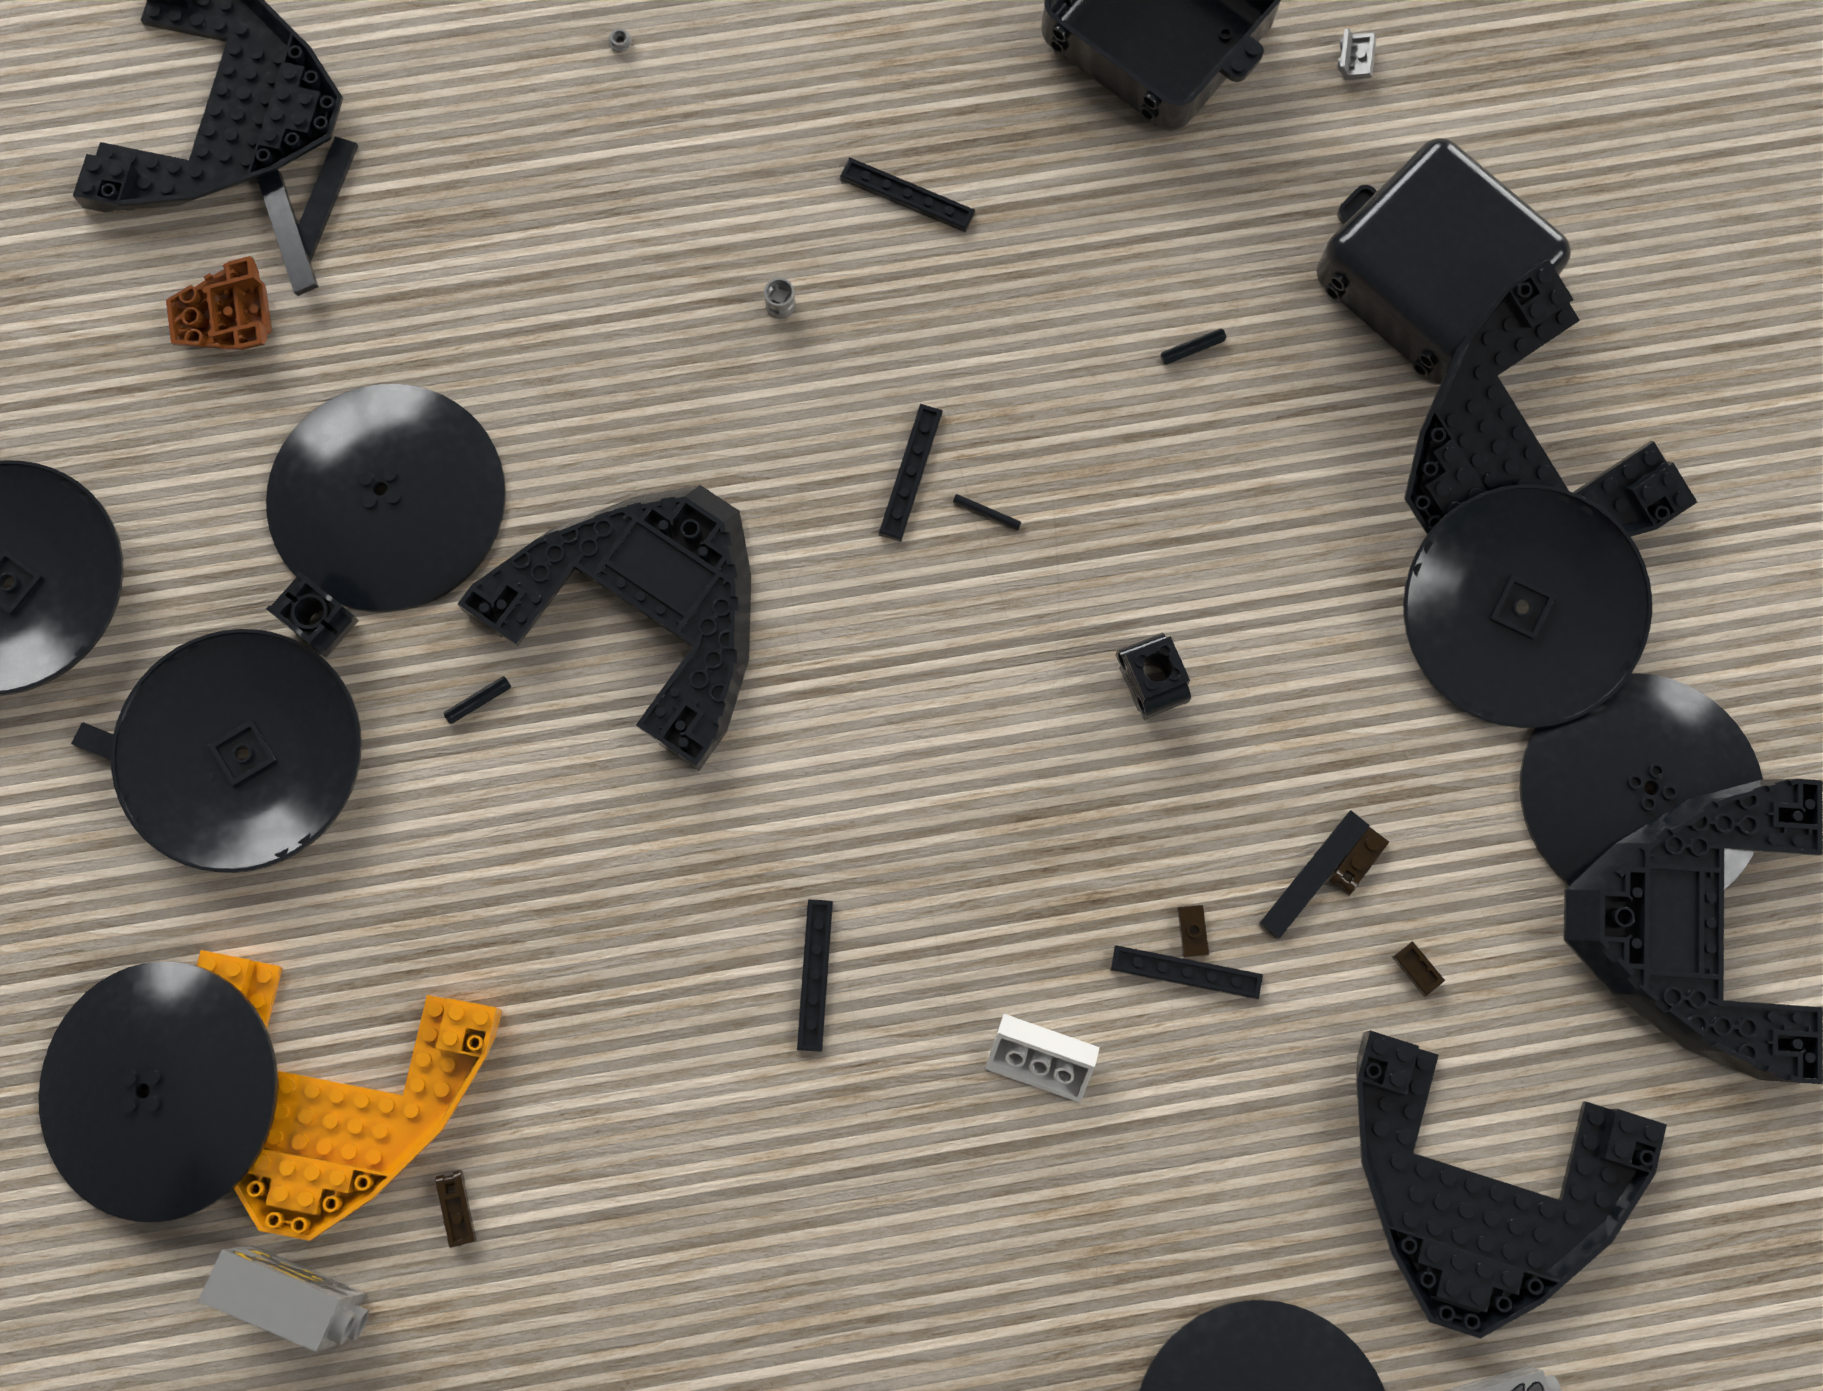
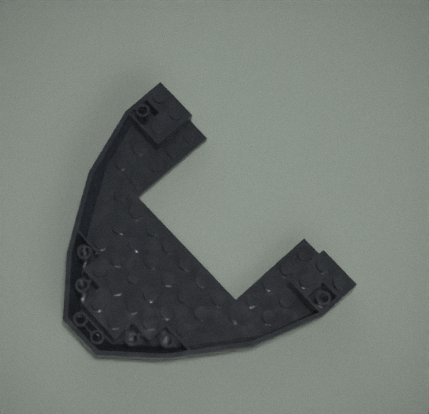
M147 0L140 20L143 25L226 42L190 158L186 160L100 142L96 156L86 154L73 197L83 208L105 213L140 208L179 206L257 179L280 169L331 140L343 97L311 46L265 0Z
M1539 259L1521 271L1502 290L1454 352L1419 431L1404 500L1426 534L1455 507L1486 491L1524 484L1545 485L1568 490L1498 377L1508 368L1580 321L1570 305V302L1574 299L1549 259ZM1649 441L1573 492L1596 503L1622 525L1630 537L1657 530L1698 503L1675 464L1665 460L1654 441Z
M698 485L633 497L554 527L470 586L458 602L461 610L501 638L505 637L519 646L574 570L577 569L692 646L636 726L657 740L659 745L697 771H700L727 733L749 662L751 571L740 511L703 486Z
M1762 779L1687 799L1614 843L1564 890L1563 940L1611 994L1682 1048L1757 1080L1823 1084V1007L1724 1001V849L1813 856L1823 855V780Z
M1371 1030L1363 1032L1357 1055L1356 1071L1361 1163L1391 1255L1428 1322L1481 1339L1545 1303L1613 1243L1656 1174L1667 1124L1620 1109H1608L1586 1101L1582 1102L1558 1200L1415 1154L1414 1149L1439 1055L1419 1049L1418 1045Z

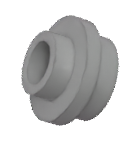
M615 29L611 32L609 45L613 50L622 52L631 46V36L627 31Z

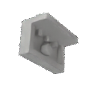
M1350 28L1344 30V37L1340 39L1342 54L1338 58L1337 64L1338 71L1342 72L1345 80L1372 78L1377 41L1375 33L1352 35Z

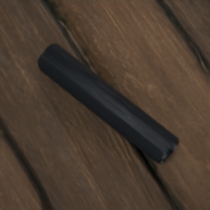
M1220 328L1165 350L1160 355L1164 365H1168L1224 342L1227 338L1224 329Z
M502 676L443 713L448 723L453 724L509 690L511 684L505 676Z

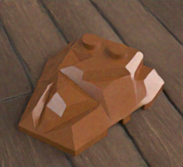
M251 256L228 261L222 265L223 270L215 275L209 273L204 276L205 281L195 287L189 285L166 299L171 344L177 346L246 350L266 343L267 335L272 332L267 289L264 282L260 280L259 270Z

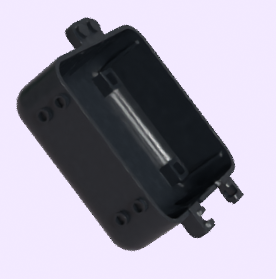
M1045 0L1041 31L1045 42L1055 50V54L1059 53L1139 112L1145 121L1149 120L1163 130L1174 131L1184 127L1227 78L1233 82H1241L1260 63L1264 49L1259 41L1272 27L1281 0Z
M1436 138L1426 142L1378 191L1370 185H1361L1340 205L1337 216L1344 225L1328 241L1317 265V277L1325 288L1326 293L1332 299L1342 302L1413 364V368L1419 375L1428 377L1433 382L1441 384L1456 348L1502 290L1521 271L1539 259H1549L1558 275H1560L1569 262L1571 248L1567 238L1457 144L1449 139Z

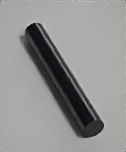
M956 494L953 503L1016 530H1019L1022 521L959 494Z

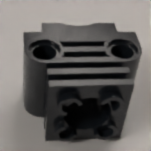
M298 572L293 582L266 609L317 652L327 658L359 620L310 579ZM324 611L320 621L309 625L310 619L314 614Z
M1160 633L1117 650L1115 655L1120 664L1119 669L1130 690L1135 706L1141 712L1144 720L1182 704L1189 703L1191 700V693L1188 687L1190 678L1171 636L1166 638L1164 633ZM1150 665L1157 666L1164 672L1166 680L1160 682L1152 681L1145 675L1143 668Z

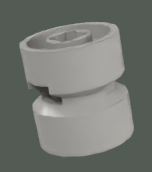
M784 278L770 280L764 288L766 310L774 318L785 319L792 315L796 307L794 287L791 282Z

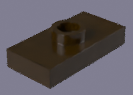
M1203 905L1178 907L1183 958L1209 955Z
M1413 941L1392 957L1424 997L1445 981Z

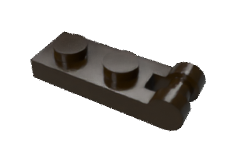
M1369 827L1329 881L1334 885L1338 884L1344 889L1343 892L1350 896L1389 841ZM1345 872L1353 877L1350 881L1343 877Z
M454 1171L453 1175L449 1176L444 1174L436 1176V1187L449 1248L477 1241L463 1171ZM455 1185L456 1192L448 1194L447 1187Z

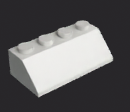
M1003 1014L985 1069L1081 1103L1095 1068L1100 1047Z

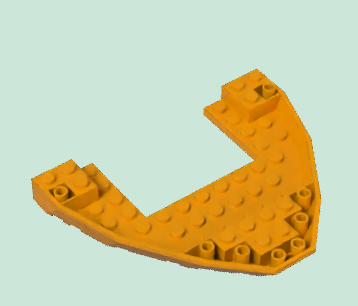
M200 950L196 966L220 975L240 990L255 1007L267 1029L283 967ZM427 995L403 1095L277 1071V1105L269 1136L252 1168L234 1187L235 1192L257 1229L262 1232L311 1241L374 1199L443 1131L489 1053L497 1035L502 1009Z

